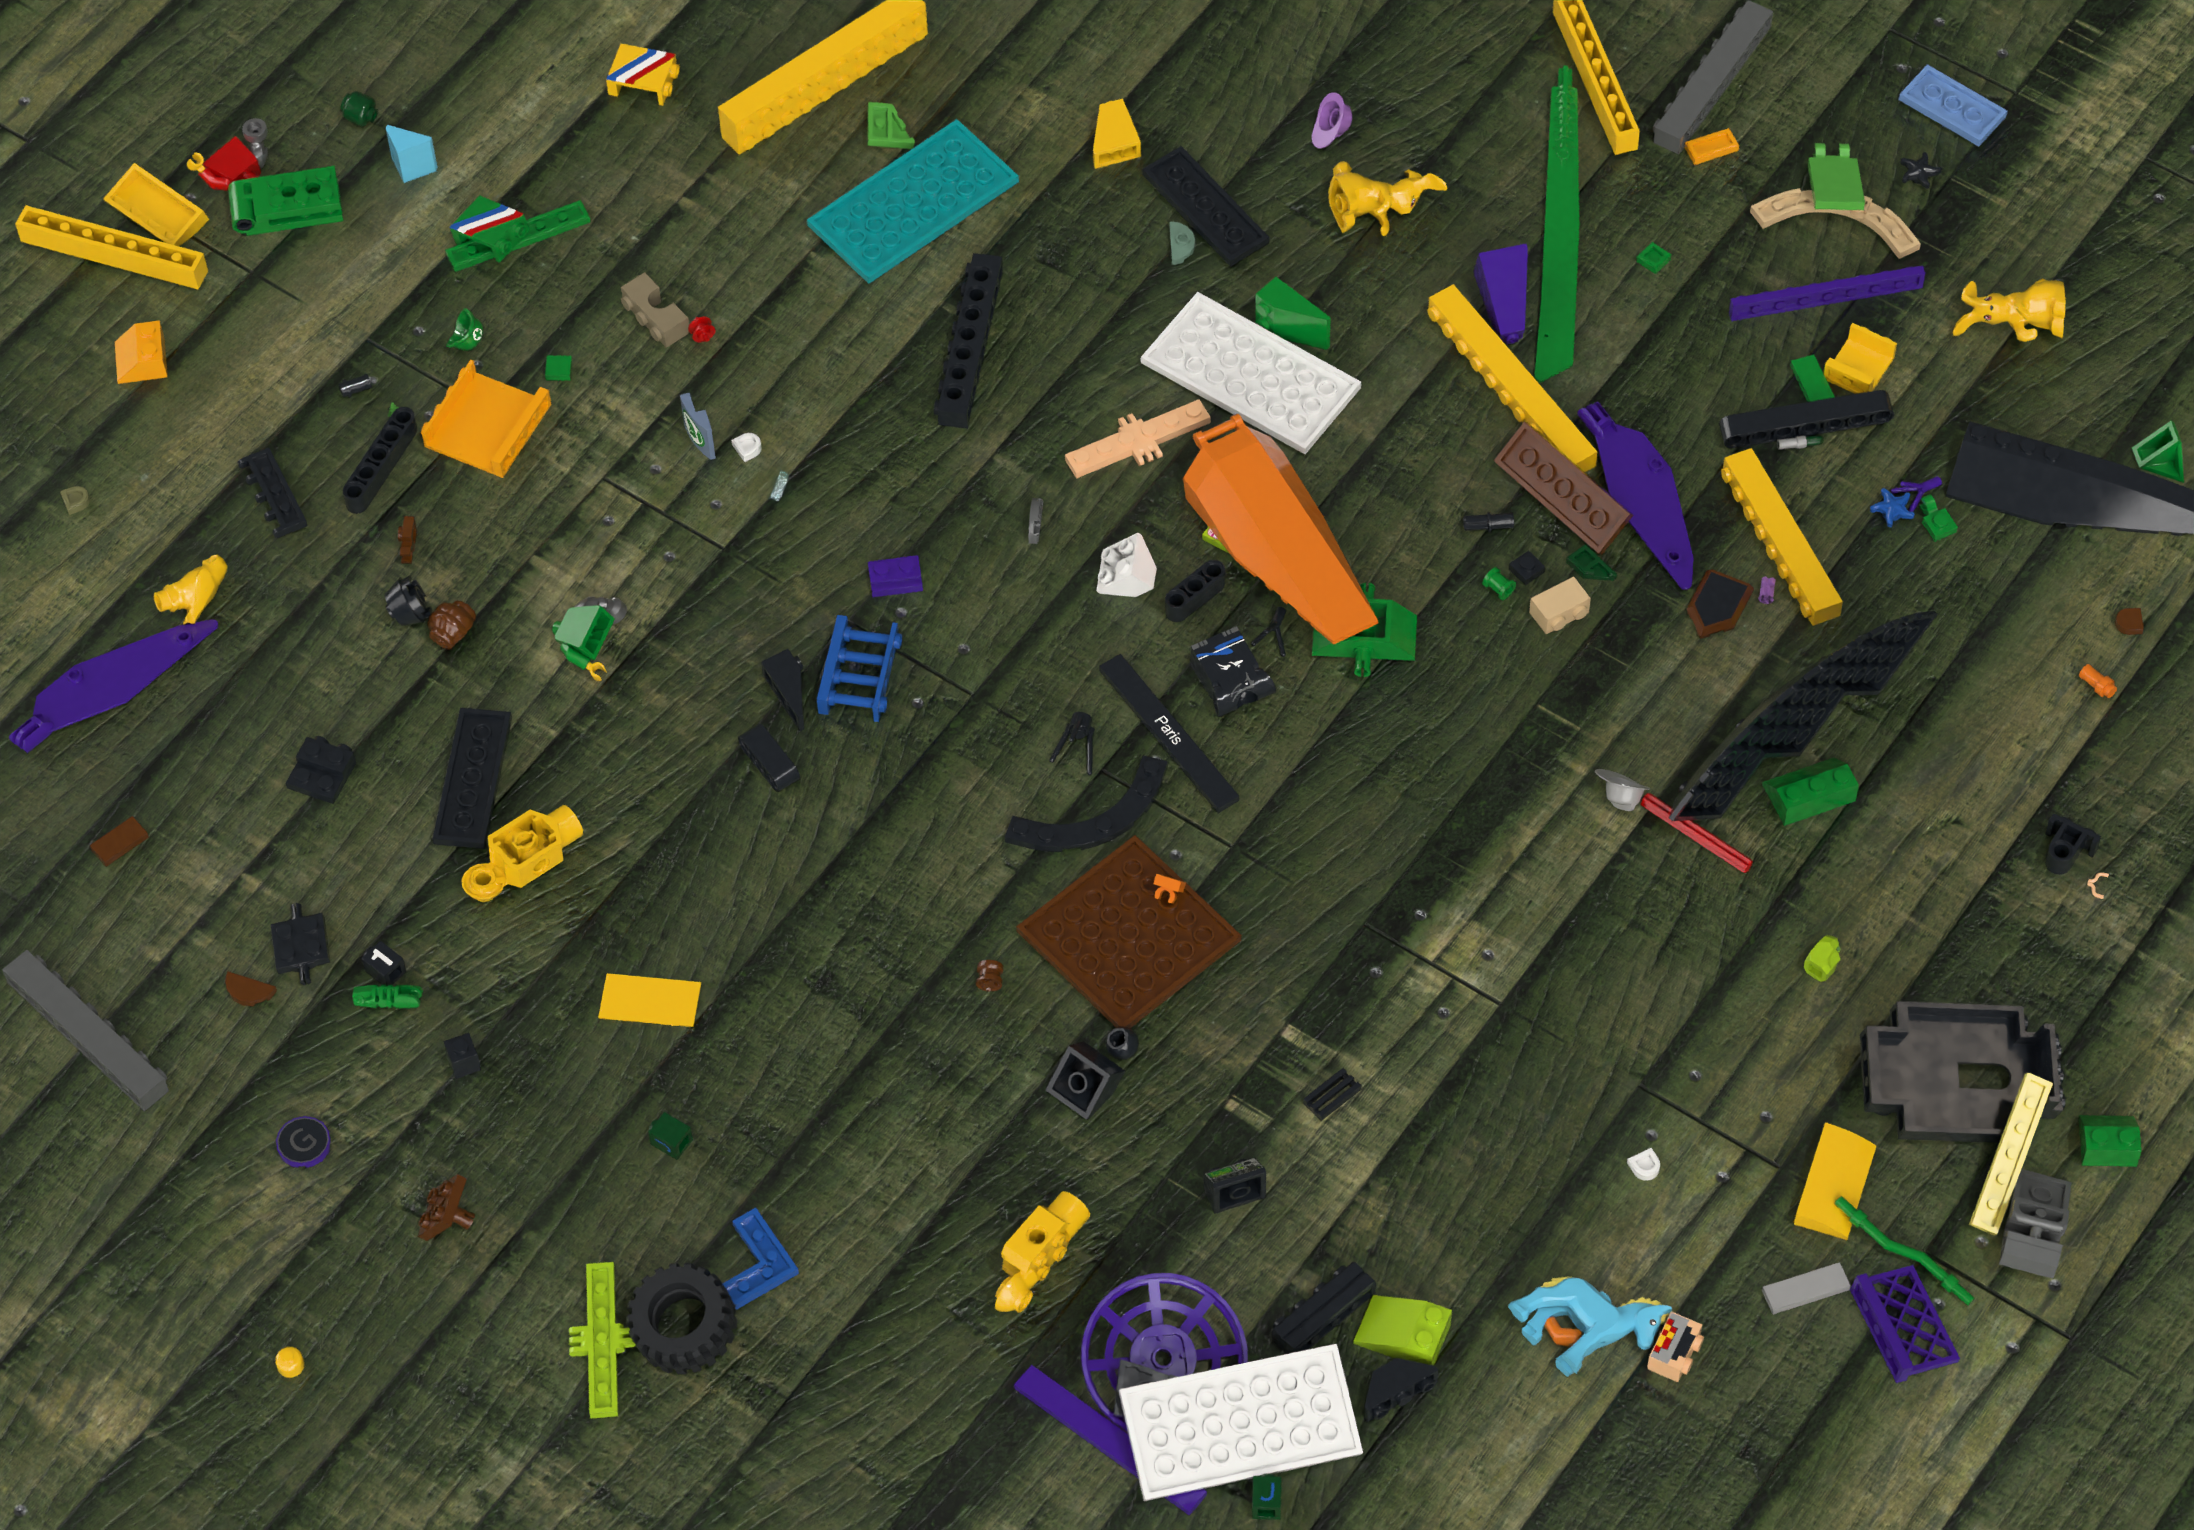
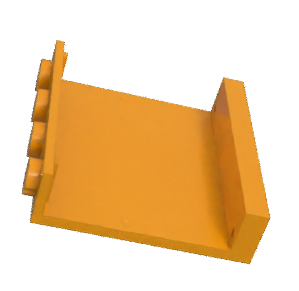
M470 360L467 366L460 370L454 385L448 388L442 403L435 407L429 422L423 425L421 435L424 447L503 478L550 408L549 390L539 387L535 395L476 373L474 361Z

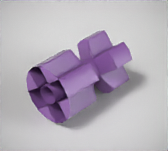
M1765 576L1761 580L1760 596L1758 598L1761 603L1770 604L1774 601L1775 579L1773 577L1768 579Z

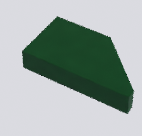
M1586 544L1566 558V563L1583 579L1608 581L1617 579V573Z

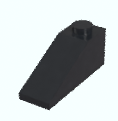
M786 649L762 661V673L799 731L804 730L801 675L803 665L798 656H793L789 649Z

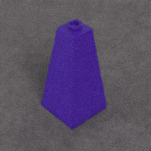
M1527 243L1479 253L1473 271L1492 328L1506 344L1518 342L1522 339L1525 331Z

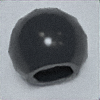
M1118 1026L1109 1032L1105 1045L1110 1056L1118 1060H1127L1138 1051L1139 1039L1131 1028Z

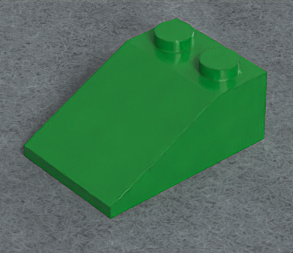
M1275 277L1256 293L1255 324L1287 341L1324 350L1330 348L1331 317L1294 289Z

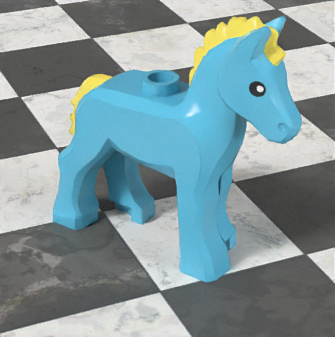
M1568 1276L1552 1278V1282L1543 1283V1286L1537 1287L1531 1294L1512 1301L1508 1305L1513 1315L1521 1323L1528 1319L1531 1312L1538 1309L1534 1317L1522 1328L1523 1336L1532 1345H1536L1541 1340L1545 1322L1553 1316L1568 1315L1575 1326L1581 1330L1583 1335L1568 1350L1556 1358V1367L1567 1377L1573 1372L1577 1374L1585 1356L1590 1355L1600 1347L1623 1338L1631 1331H1634L1637 1337V1346L1642 1350L1650 1349L1660 1325L1666 1323V1318L1669 1317L1672 1311L1670 1306L1660 1304L1657 1300L1651 1301L1650 1298L1645 1299L1643 1297L1637 1301L1631 1299L1627 1304L1623 1303L1620 1307L1616 1308L1612 1305L1611 1299L1606 1293L1597 1291L1586 1280Z

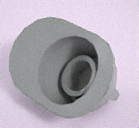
M1605 769L1595 770L1599 777L1606 780V797L1618 809L1629 812L1633 811L1635 806L1639 804L1644 790H1650L1649 787L1640 785L1622 774Z

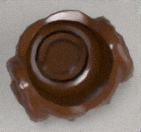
M459 600L453 603L444 602L438 605L428 620L431 640L443 649H452L473 626V622L476 620L475 611L467 603Z

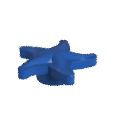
M1882 488L1881 495L1884 497V501L1870 507V512L1882 513L1888 527H1892L1893 521L1900 518H1914V513L1908 511L1905 507L1910 498L1909 492L1905 493L1904 496L1894 497L1892 493Z

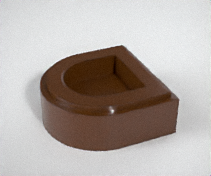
M2126 608L2119 611L2115 620L2116 628L2121 633L2127 635L2143 634L2144 627L2141 608Z

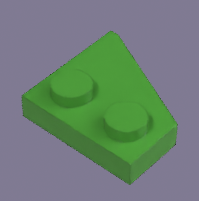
M868 102L867 146L913 149L915 140L913 137L910 138L905 131L906 126L902 119L897 116V111L893 104Z

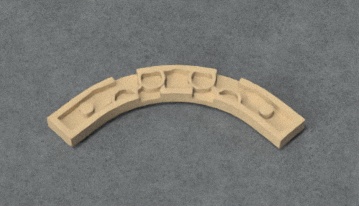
M1794 189L1752 205L1750 213L1763 229L1799 214L1812 212L1834 213L1858 220L1873 229L1888 244L1898 259L1920 250L1921 243L1906 224L1890 209H1883L1872 203V199L1864 196V210L1815 209L1812 190L1801 191L1800 189Z

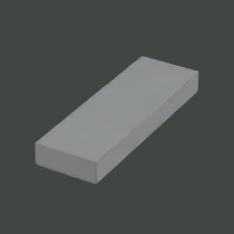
M1839 1262L1764 1286L1762 1292L1772 1314H1776L1850 1290V1283Z

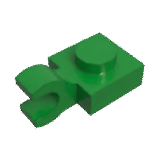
M1931 494L1922 497L1923 504L1919 506L1923 514H1925L1922 524L1934 542L1957 533L1958 526L1946 508L1938 511L1936 502Z

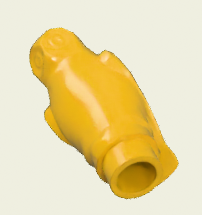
M213 555L209 559L203 560L202 566L188 572L178 582L166 585L163 590L155 592L154 601L157 609L160 612L166 610L175 612L178 609L187 610V615L183 625L187 623L195 624L202 611L214 598L219 585L227 573V564L221 556Z

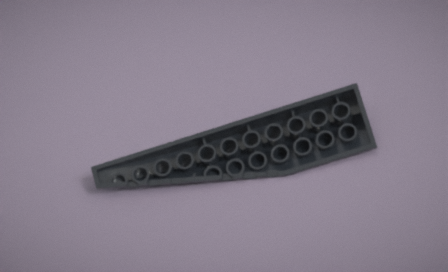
M1971 421L1963 438L1946 493L1948 498L2043 525L2053 526V523H2064L2066 527L2089 525L2092 526V529L2113 527L2116 531L2159 534V531L2171 532V535L2182 536L2183 533L2194 534V490L2112 461Z

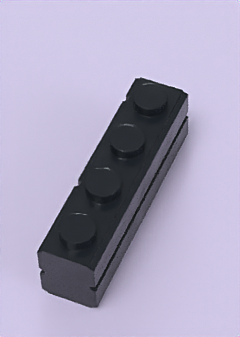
M1352 1262L1347 1267L1342 1265L1335 1271L1332 1280L1327 1284L1322 1282L1315 1288L1313 1296L1307 1301L1301 1299L1294 1306L1293 1312L1289 1316H1281L1275 1321L1272 1329L1274 1343L1284 1350L1286 1354L1309 1350L1376 1293L1375 1280L1365 1273L1356 1262Z

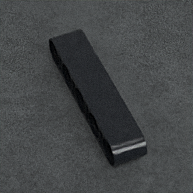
M399 407L392 413L345 484L343 495L349 512L358 514L368 508L418 431L414 412L409 407Z

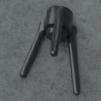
M1084 712L1073 713L1071 722L1067 724L1064 734L1050 757L1049 761L1051 763L1055 761L1069 735L1070 742H1073L1075 738L1083 739L1087 736V774L1092 775L1093 735L1095 729L1091 727L1092 718L1089 714Z

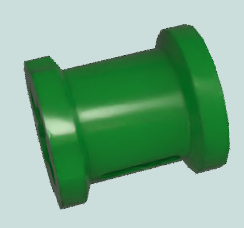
M1494 567L1486 574L1482 585L1486 588L1490 587L1499 594V599L1505 600L1514 591L1516 582L1508 580L1500 573L1499 568Z

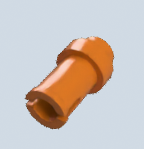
M2090 664L2084 666L2080 671L2079 677L2095 688V693L2100 697L2106 696L2111 698L2117 691L2114 680L2109 676H2103Z

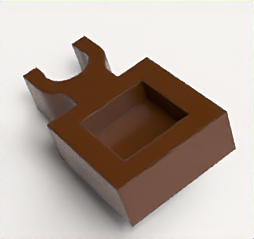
M404 516L403 526L398 528V540L402 541L400 548L402 564H412L417 537L414 516Z

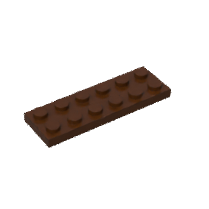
M1525 421L1494 460L1495 463L1598 554L1603 555L1633 517L1631 512Z

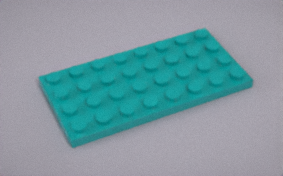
M956 119L807 219V226L870 284L1017 184L1019 176Z

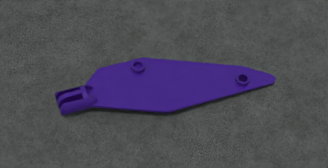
M1598 401L1586 406V408L1579 409L1577 415L1596 439L1609 494L1633 514L1629 523L1679 587L1683 590L1690 589L1692 586L1693 554L1671 467L1642 432L1617 425Z
M212 619L196 622L195 624L178 625L74 665L36 696L33 716L9 735L10 741L26 753H29L49 737L53 731L127 703L216 630L218 622Z

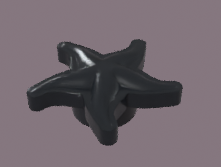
M1926 152L1922 153V158L1917 161L1902 158L1900 164L1908 169L1902 178L1903 183L1911 180L1928 189L1930 187L1928 178L1942 173L1941 167H1933L1928 164Z

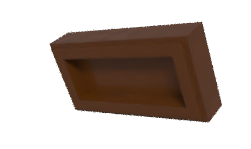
M132 816L92 843L90 848L107 867L145 841L149 836Z

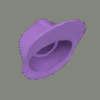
M1330 93L1320 104L1312 133V143L1317 148L1321 149L1330 145L1336 137L1343 135L1351 125L1352 111L1344 103L1340 94Z

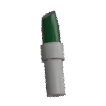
M1796 436L1795 438L1778 439L1777 448L1801 449L1808 446L1821 445L1824 437Z

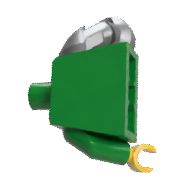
M589 596L576 604L575 607L569 608L562 621H556L553 624L552 631L555 635V640L561 644L560 650L566 659L583 670L588 669L596 681H602L601 677L595 674L596 670L601 669L606 673L607 671L602 663H591L590 661L596 659L612 624L620 622L625 617L627 606L619 598L605 599L604 597L595 598Z

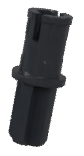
M1487 512L1486 515L1464 516L1463 528L1466 531L1488 529V532H1491L1492 529H1514L1513 512L1500 514Z

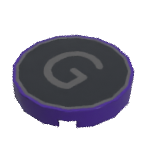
M306 1116L294 1118L285 1123L279 1130L276 1139L277 1151L282 1160L296 1168H299L298 1166L313 1167L322 1162L329 1153L331 1143L329 1130L324 1123L316 1118Z

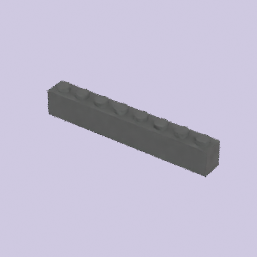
M1747 0L1742 8L1739 7L1737 9L1734 20L1731 24H1726L1721 38L1715 39L1710 53L1702 57L1697 71L1693 70L1686 86H1682L1677 92L1675 101L1667 105L1662 119L1656 120L1652 129L1655 144L1674 153H1681L1685 142L1691 139L1771 28L1772 10L1750 0Z
M26 950L3 968L7 983L144 1112L169 1092L166 1084L168 1078L159 1067L154 1069L149 1064L148 1057L142 1051L136 1052L132 1048V1043L125 1035L119 1036L109 1020L106 1018L102 1020L92 1004L89 1002L85 1004L81 1001V996L72 986L66 987L63 984L64 980L56 971L50 972L46 968L45 961L39 955L33 956Z

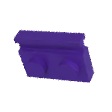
M918 555L868 562L872 597L923 591Z

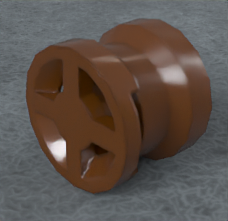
M995 960L979 962L977 964L979 978L976 980V986L984 991H997L1001 989L1002 978L1000 976L1003 974L1004 969L1002 963Z

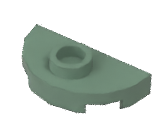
M1170 222L1172 265L1183 263L1184 259L1194 253L1195 238L1193 232L1187 226L1179 222Z

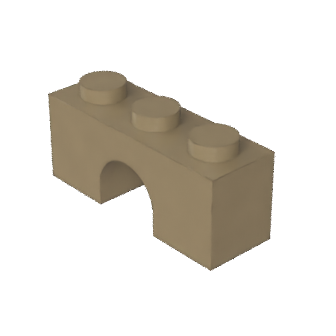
M645 272L621 287V302L627 311L631 310L635 314L640 325L646 326L657 342L660 341L667 348L690 333L688 330V317L675 303L665 308H654L661 303L660 290L657 284Z

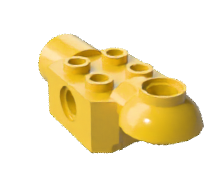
M566 805L560 806L548 815L528 810L488 836L490 863L474 865L464 873L462 887L466 894L478 901L488 902L500 894L503 887L507 884L522 888L563 861L562 849L583 836V829L578 818Z
M1062 1191L1048 1207L1039 1205L1005 1243L1001 1253L1003 1258L1002 1267L1010 1276L1002 1282L996 1292L995 1309L997 1311L1010 1312L1015 1310L1018 1313L1022 1312L1033 1297V1292L1030 1291L1038 1281H1043L1047 1277L1055 1261L1059 1262L1065 1256L1069 1241L1090 1218L1088 1208L1076 1196Z

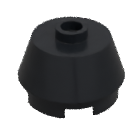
M411 575L405 578L400 577L385 593L386 609L393 619L395 618L401 626L424 623L425 619L432 613V608L430 606L426 608L425 592L416 579L411 581Z

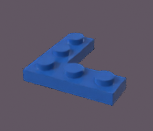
M756 1208L732 1221L733 1227L758 1261L756 1265L723 1283L735 1304L736 1310L799 1274L797 1266Z

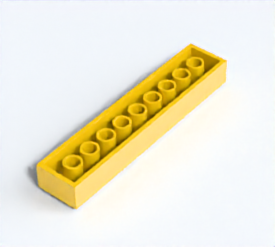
M886 0L718 107L722 138L740 155L746 150L752 149L755 144L763 139L772 136L777 130L791 124L793 120L802 114L808 113L821 102L827 101L832 95L847 88L860 77L866 76L874 68L885 64L887 60L898 53H902L910 45L922 40L928 35L926 3L923 0Z

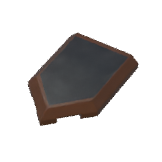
M1707 570L1687 607V613L1690 619L1693 620L1699 638L1709 637L1710 634L1722 630L1726 632L1734 629L1754 588L1749 583L1718 571Z

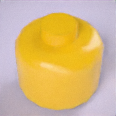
M283 1348L277 1353L275 1359L278 1372L284 1377L293 1378L298 1376L304 1369L305 1362L297 1348Z

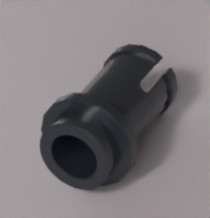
M367 373L347 381L342 379V382L338 383L342 397L347 396L351 398L352 394L372 389Z

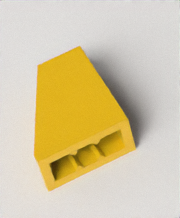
M1119 99L1100 104L1093 147L1094 168L1141 157V141L1124 100Z

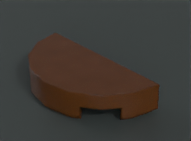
M227 971L225 978L227 992L233 1001L240 1005L255 1006L256 1003H261L266 999L270 1000L277 992L276 986Z

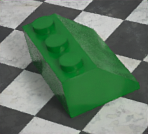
M1834 757L1762 783L1784 826L1855 802L1859 787L1848 764Z

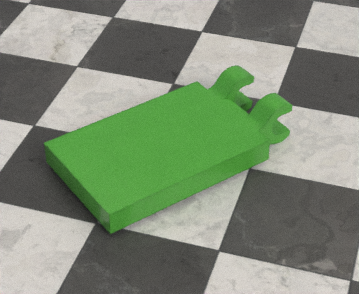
M1815 143V153H1813V157L1808 158V171L1815 209L1864 210L1865 200L1857 158H1850L1849 144H1839V154L1837 156H1825V143Z

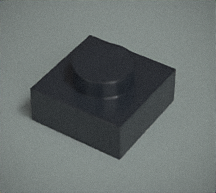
M1528 550L1509 563V570L1526 586L1545 573V566Z

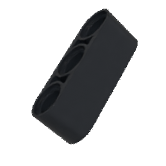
M1210 560L1171 589L1165 597L1166 617L1172 622H1181L1221 592L1225 587L1224 564L1218 560Z
M758 724L738 736V742L745 754L776 792L800 780V774L794 763L762 724Z

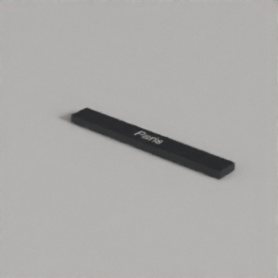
M1121 654L1099 666V671L1217 813L1239 801L1237 792Z

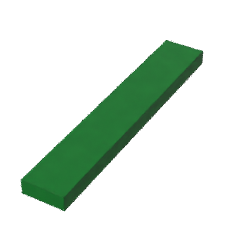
M579 200L527 219L526 222L530 231L511 252L590 223V216L582 201ZM474 240L445 250L454 272L495 258L491 247Z

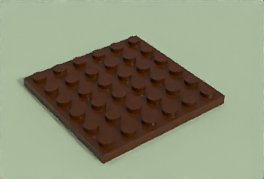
M1136 835L1016 926L1017 932L1115 1027H1133L1242 941V935L1187 883L1183 893L1175 891L1177 898L1173 904L1168 903L1170 898L1168 891L1162 893L1161 899H1156L1155 892L1161 887L1153 884L1156 874L1180 881L1183 880Z

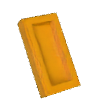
M1727 128L1687 141L1684 148L1693 164L1696 165L1739 151V144L1731 130Z

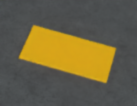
M607 973L598 1018L694 1027L701 982Z

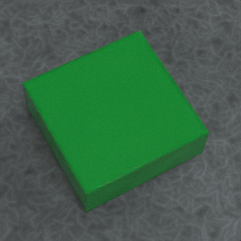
M1651 242L1637 256L1636 262L1657 274L1671 260V254Z
M547 355L546 381H571L572 356Z

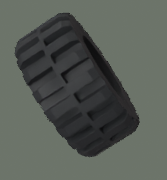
M677 1262L669 1264V1268L665 1270L662 1266L655 1269V1275L652 1277L646 1275L641 1280L643 1282L641 1288L635 1287L632 1292L635 1299L628 1302L627 1310L630 1314L626 1316V1321L632 1340L642 1355L647 1358L648 1362L654 1367L660 1366L662 1371L671 1373L675 1369L677 1374H687V1369H692L694 1373L701 1371V1366L706 1363L710 1367L716 1363L714 1358L718 1354L723 1356L726 1353V1343H732L735 1336L732 1329L737 1328L736 1308L730 1294L721 1280L703 1266H699L697 1269L694 1263L686 1262L684 1267H680ZM683 1299H696L704 1303V1318L698 1328L692 1333L680 1338H669L660 1334L658 1330L660 1318L671 1304Z

